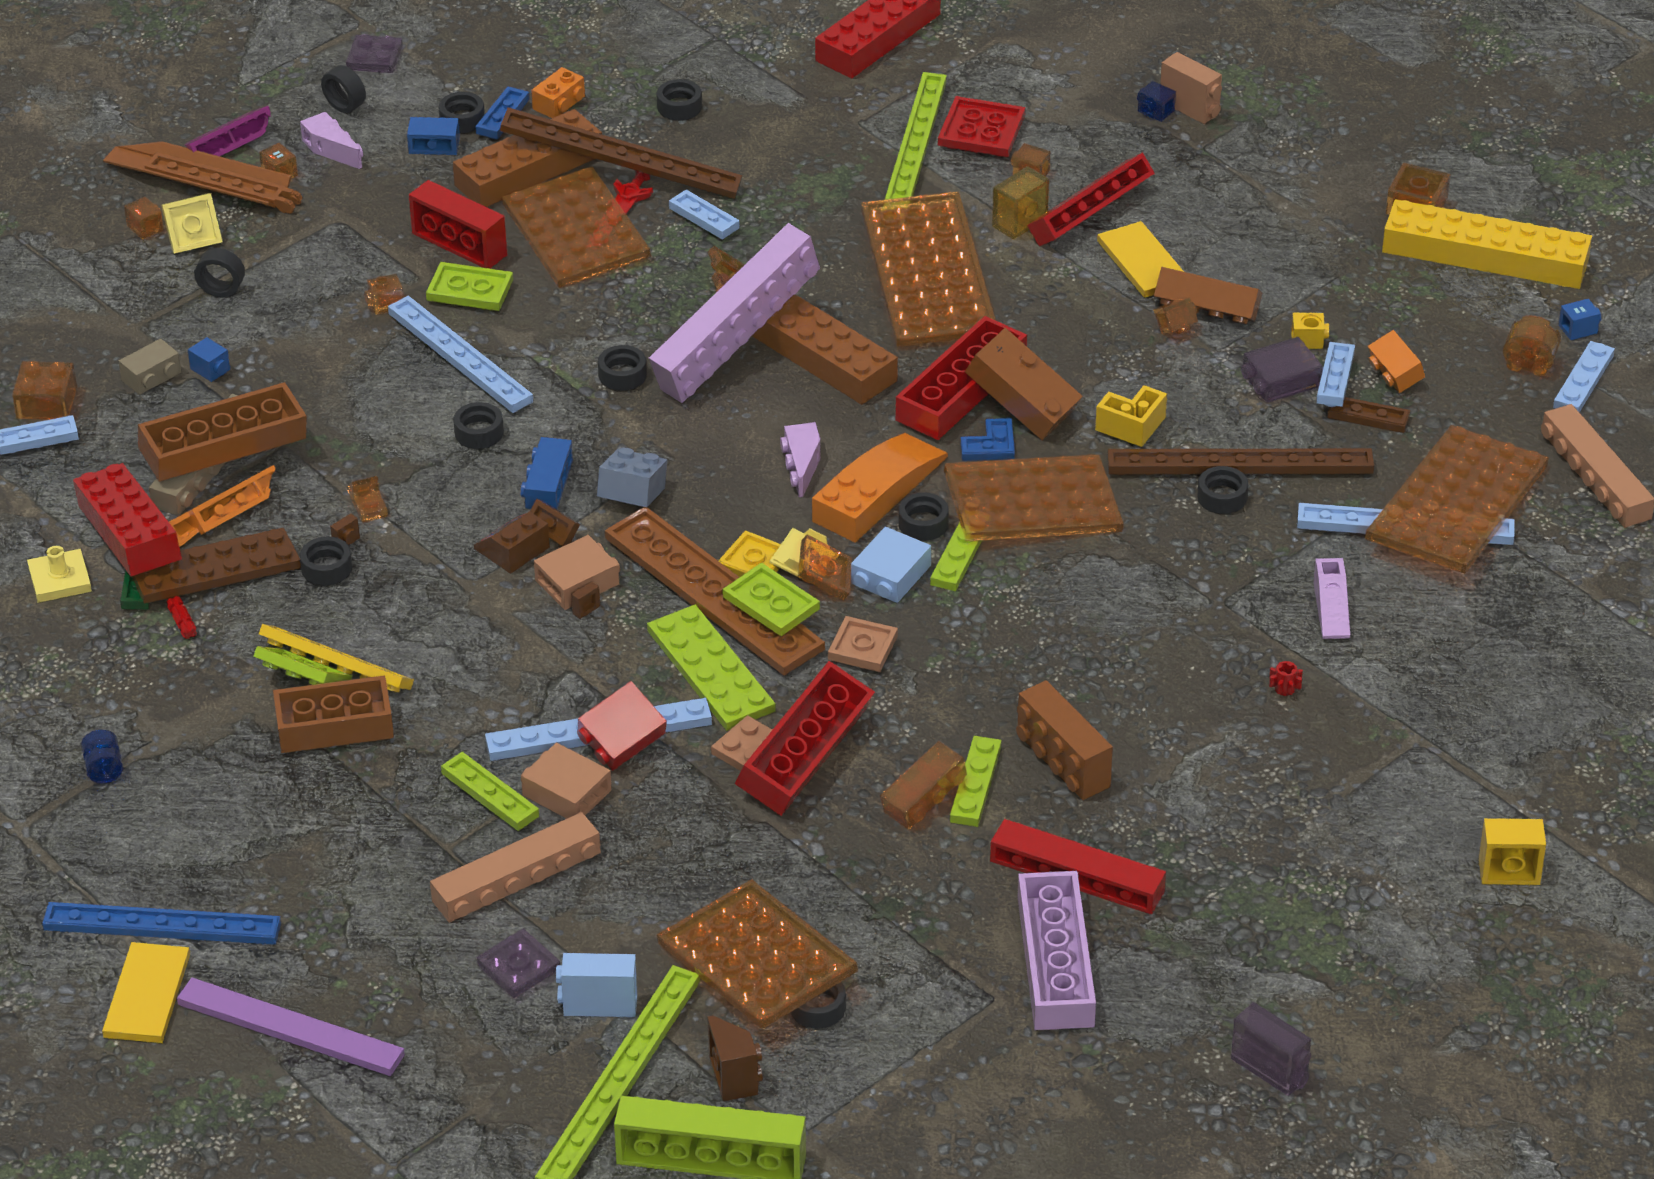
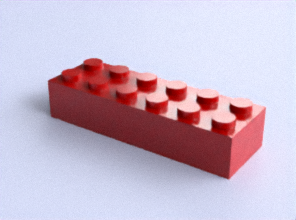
M868 0L815 38V61L852 79L941 14V0Z
M984 316L896 396L895 421L939 440L989 394L965 373L975 355L1004 328L1008 329L1026 346L1027 334Z
M123 463L107 466L106 469L84 473L81 477L73 479L79 508L130 576L182 560L175 529Z
M828 661L743 765L735 785L782 816L866 711L875 691L831 661Z

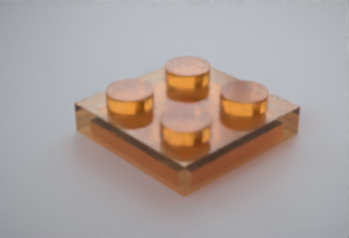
M807 534L801 540L798 577L807 583L821 588L828 594L844 600L850 593L852 557Z

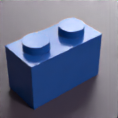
M410 117L407 132L409 154L457 155L460 140L458 118Z

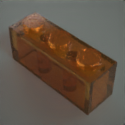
M938 741L880 795L884 813L909 830L916 822H920L935 804L942 802L952 788L963 782L967 775L964 758Z

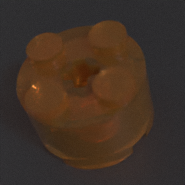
M1524 316L1520 321H1514L1503 347V356L1507 361V367L1512 371L1522 369L1531 371L1537 376L1545 375L1554 362L1561 342L1559 330L1557 328L1554 330L1550 326L1551 322L1538 316Z

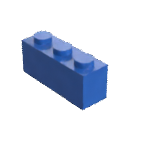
M541 437L538 447L533 448L532 464L527 466V481L522 482L521 497L525 498L526 509H531L536 499H539L558 510L573 461L572 440Z

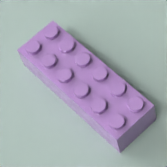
M1077 871L1018 874V905L1034 1030L1095 1027L1096 1000Z

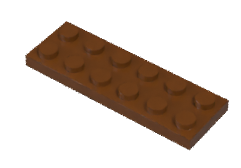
M283 527L180 550L182 560L131 577L145 604L300 569L301 562Z

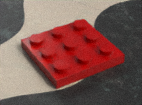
M955 96L938 136V146L1008 157L1025 117L1026 107Z

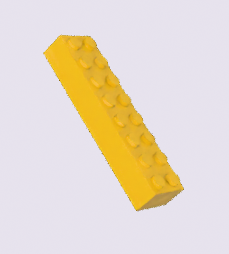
M1395 199L1384 229L1382 252L1580 289L1589 260L1592 235Z

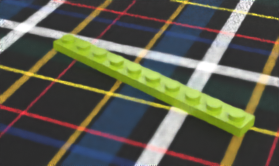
M923 72L880 213L879 224L892 227H904L945 89L947 75Z
M672 965L535 1175V1179H574L617 1112L621 1096L628 1095L700 983V974Z

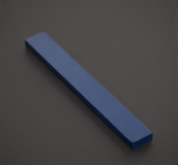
M49 902L42 925L45 931L276 945L281 918L280 916Z

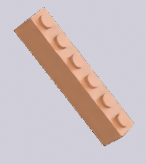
M1572 404L1544 412L1543 424L1541 425L1543 436L1551 442L1557 453L1564 457L1571 469L1576 471L1583 479L1584 484L1589 486L1596 494L1598 500L1608 508L1612 516L1624 528L1652 519L1654 497Z
M582 812L431 880L432 902L450 923L600 854V833Z

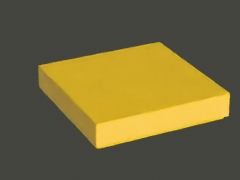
M745 530L718 561L739 577L761 562L777 572L780 568L769 562L781 544Z

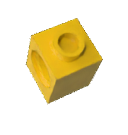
M1293 313L1291 327L1292 349H1323L1324 339L1329 338V323H1324V313Z

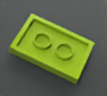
M440 262L426 291L427 301L500 311L513 282V272Z
M762 562L723 588V598L780 636H783L820 610L819 600Z
M257 646L253 656L263 660V666L278 670V668L286 670L285 674L301 679L304 677L310 679L309 683L312 685L352 679L350 674L285 649Z

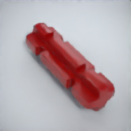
M179 596L169 598L167 600L168 609L181 630L182 636L186 639L195 637L197 634L196 626L191 621L192 618L183 605L182 599Z

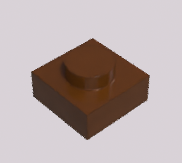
M351 513L330 526L331 537L339 538L348 545L360 538L358 518Z
M593 581L571 594L573 615L579 619L600 607L599 586Z

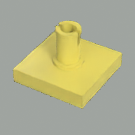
M211 193L161 205L174 254L223 242Z
M52 546L48 548L47 556L27 560L38 603L92 592L81 549L64 552L61 546Z

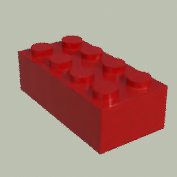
M427 180L409 194L412 234L483 268L491 269L507 256L504 215L430 180Z

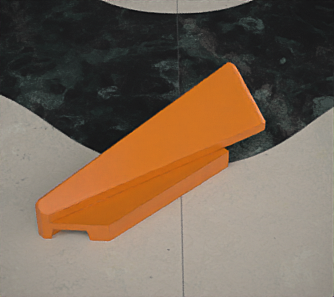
M272 465L171 520L169 523L177 533L179 547L198 532L202 535L268 499L271 490L269 485L271 476L276 469L275 466Z

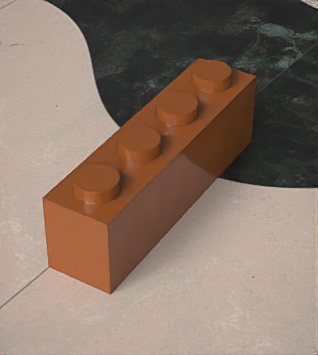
M1161 267L1154 297L1160 300L1159 304L1164 306L1184 305V310L1199 313V309L1209 311L1208 315L1211 317L1223 319V315L1233 317L1232 321L1247 325L1248 321H1256L1263 292L1248 286Z

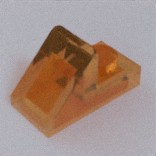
M713 246L707 252L712 261L711 266L716 271L712 275V280L717 289L726 284L745 265L716 246Z
M377 476L354 481L347 485V491L362 523L388 516L387 507L379 492Z

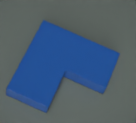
M1010 418L986 419V436L961 437L962 461L1015 460L1012 419Z

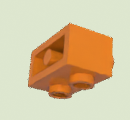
M561 67L531 90L533 110L550 118L563 114L585 97L584 77Z
M1394 330L1368 345L1370 352L1368 360L1371 366L1376 371L1380 370L1383 373L1382 377L1389 387L1394 386L1399 393L1425 378L1421 361Z

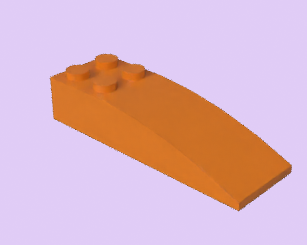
M906 433L875 446L844 468L812 497V522L856 543L948 457V453Z

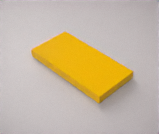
M1142 221L1097 234V242L1144 298L1154 295L1161 267L1183 271Z
M131 942L102 1030L103 1038L163 1043L190 957L189 947Z

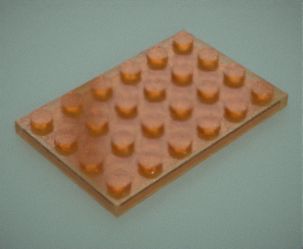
M593 167L584 168L502 197L504 207L559 288L651 257L650 248Z
M1099 454L945 463V477L965 541L1122 532L1124 523Z
M752 879L657 934L658 944L692 972H695L699 978L761 1029L858 972L856 961Z

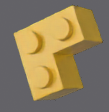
M1143 385L1131 400L1108 391L1096 406L1095 430L1142 447L1166 418L1167 393Z

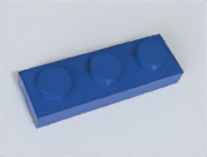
M507 87L476 125V134L499 139L503 134L500 131V127L507 108L521 111L530 100L529 92Z

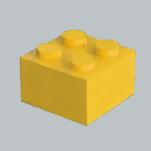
M1484 818L1479 852L1481 884L1540 885L1546 850L1543 819Z

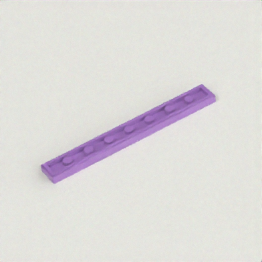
M195 978L189 980L177 997V1002L180 1006L388 1076L393 1074L405 1056L404 1048Z

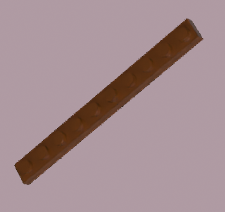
M509 107L506 110L500 127V131L733 199L737 195L742 180V175Z
M1372 448L1108 449L1107 456L1109 474L1201 475L1207 469L1216 466L1232 467L1244 474H1373L1374 472Z

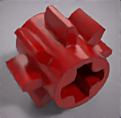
M1279 662L1276 668H1270L1269 687H1274L1277 694L1283 696L1293 695L1295 688L1302 689L1303 670H1297V666L1292 662Z

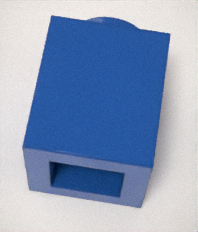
M1589 299L1561 306L1559 327L1570 340L1598 333L1601 313Z
M208 337L188 349L190 369L210 382L230 370L228 350Z

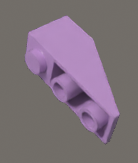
M326 112L300 121L302 141L313 153L358 169L362 168L361 157H363V151L361 146L351 139L347 131L344 132L336 119H332Z
M815 422L784 426V437L780 438L782 453H787L785 454L786 468L791 470V486L797 488L799 497L804 496L820 461V437Z
M1343 558L1316 559L1313 583L1322 639L1350 638L1347 582Z

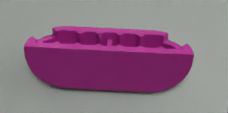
M264 106L246 113L185 144V147L193 152L201 151L222 156L262 136L266 132L265 129L267 128L269 117H271L269 106Z

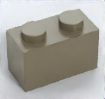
M162 339L119 360L121 380L139 395L182 373L179 353Z

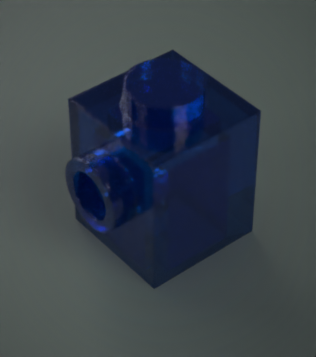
M1151 81L1138 92V112L1162 122L1175 111L1176 91Z

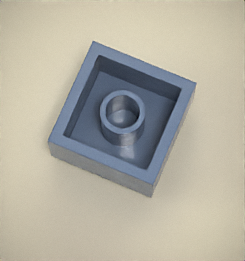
M630 448L617 449L599 467L597 496L648 507L665 489L667 459L659 458L658 455L653 453H636Z

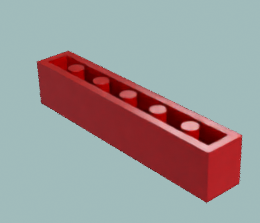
M1142 152L1119 164L1027 226L1040 247L1060 237L1155 173Z
M1004 819L991 840L990 862L1023 873L1077 871L1081 892L1151 915L1165 892L1166 871L1021 823Z

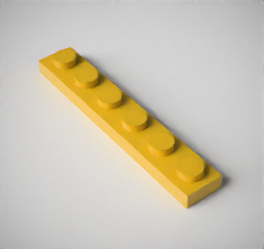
M266 624L261 625L259 635L267 637V643L281 648L283 644L291 646L290 652L305 657L309 653L314 655L313 661L328 666L330 662L337 664L336 669L351 675L353 671L361 673L360 679L385 675L387 689L399 693L400 688L407 690L412 688L414 679L279 627Z

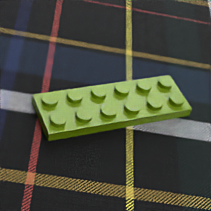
M696 604L647 623L649 634L698 696L706 698L710 711L726 731L731 730L747 715L756 720L776 712V703Z

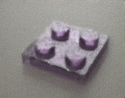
M367 34L356 35L346 61V66L355 71L393 73L403 46L402 38L370 36Z
M524 928L477 957V965L513 998H516L554 974L557 965H561L560 960Z

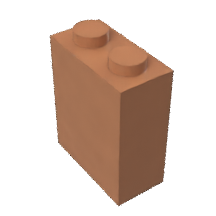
M1176 52L1162 62L1160 102L1205 124L1212 118H1215L1220 112L1222 74Z
M586 535L534 560L535 581L566 610L572 607L571 594L591 581L599 586L600 593L619 585L620 565L614 557L611 558L604 551L600 543H596L589 535Z
M557 742L548 751H544L540 758L531 767H527L521 775L523 796L566 819L581 812L586 815L612 790L611 770Z

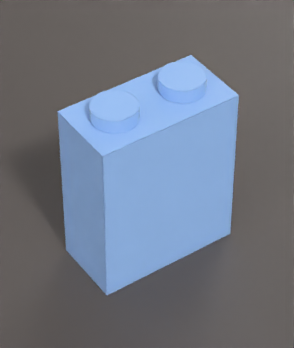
M884 527L851 563V584L898 603L931 566V545Z
M563 953L562 965H557L556 983H562V986L558 985L557 1000L558 1004H563L564 1016L636 1017L638 994L635 954Z

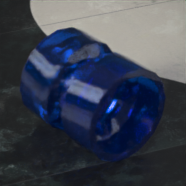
M103 729L94 730L86 734L82 739L81 748L87 776L96 783H108L116 780L123 771L117 736L113 732Z

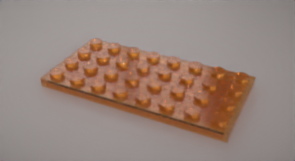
M959 191L861 202V211L897 346L957 340L984 316L995 320Z
M1451 425L1366 530L1365 539L1465 574L1503 525L1505 519L1510 516L1548 466L1549 457L1535 451L1517 447L1511 443L1490 438L1487 435L1466 430L1460 426Z

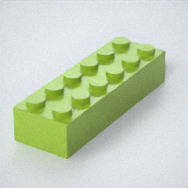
M621 1096L614 1122L616 1164L740 1179H802L806 1159L805 1116L641 1097Z

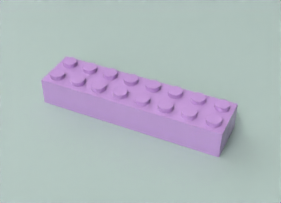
M788 223L649 357L662 391L683 403L724 362L728 361L731 355L741 345H744L776 311H779L791 296L796 294L810 278L816 275L820 266L809 235Z

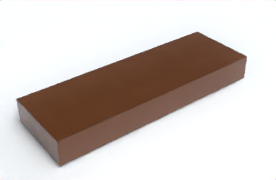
M1345 397L1343 407H1329L1327 418L1404 433L1410 418V410Z

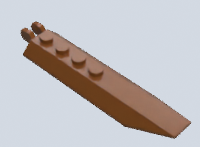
M163 141L116 146L103 160V162L265 206L277 207L280 212H286L287 214L292 213L296 207L295 204H300L303 198L299 191L289 188L291 175L201 151L193 152L186 147Z

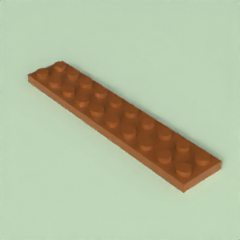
M643 507L605 530V539L691 605L696 604L704 615L782 675L788 674L825 650V641L801 623L783 636H780L723 598V588L740 577L649 508Z

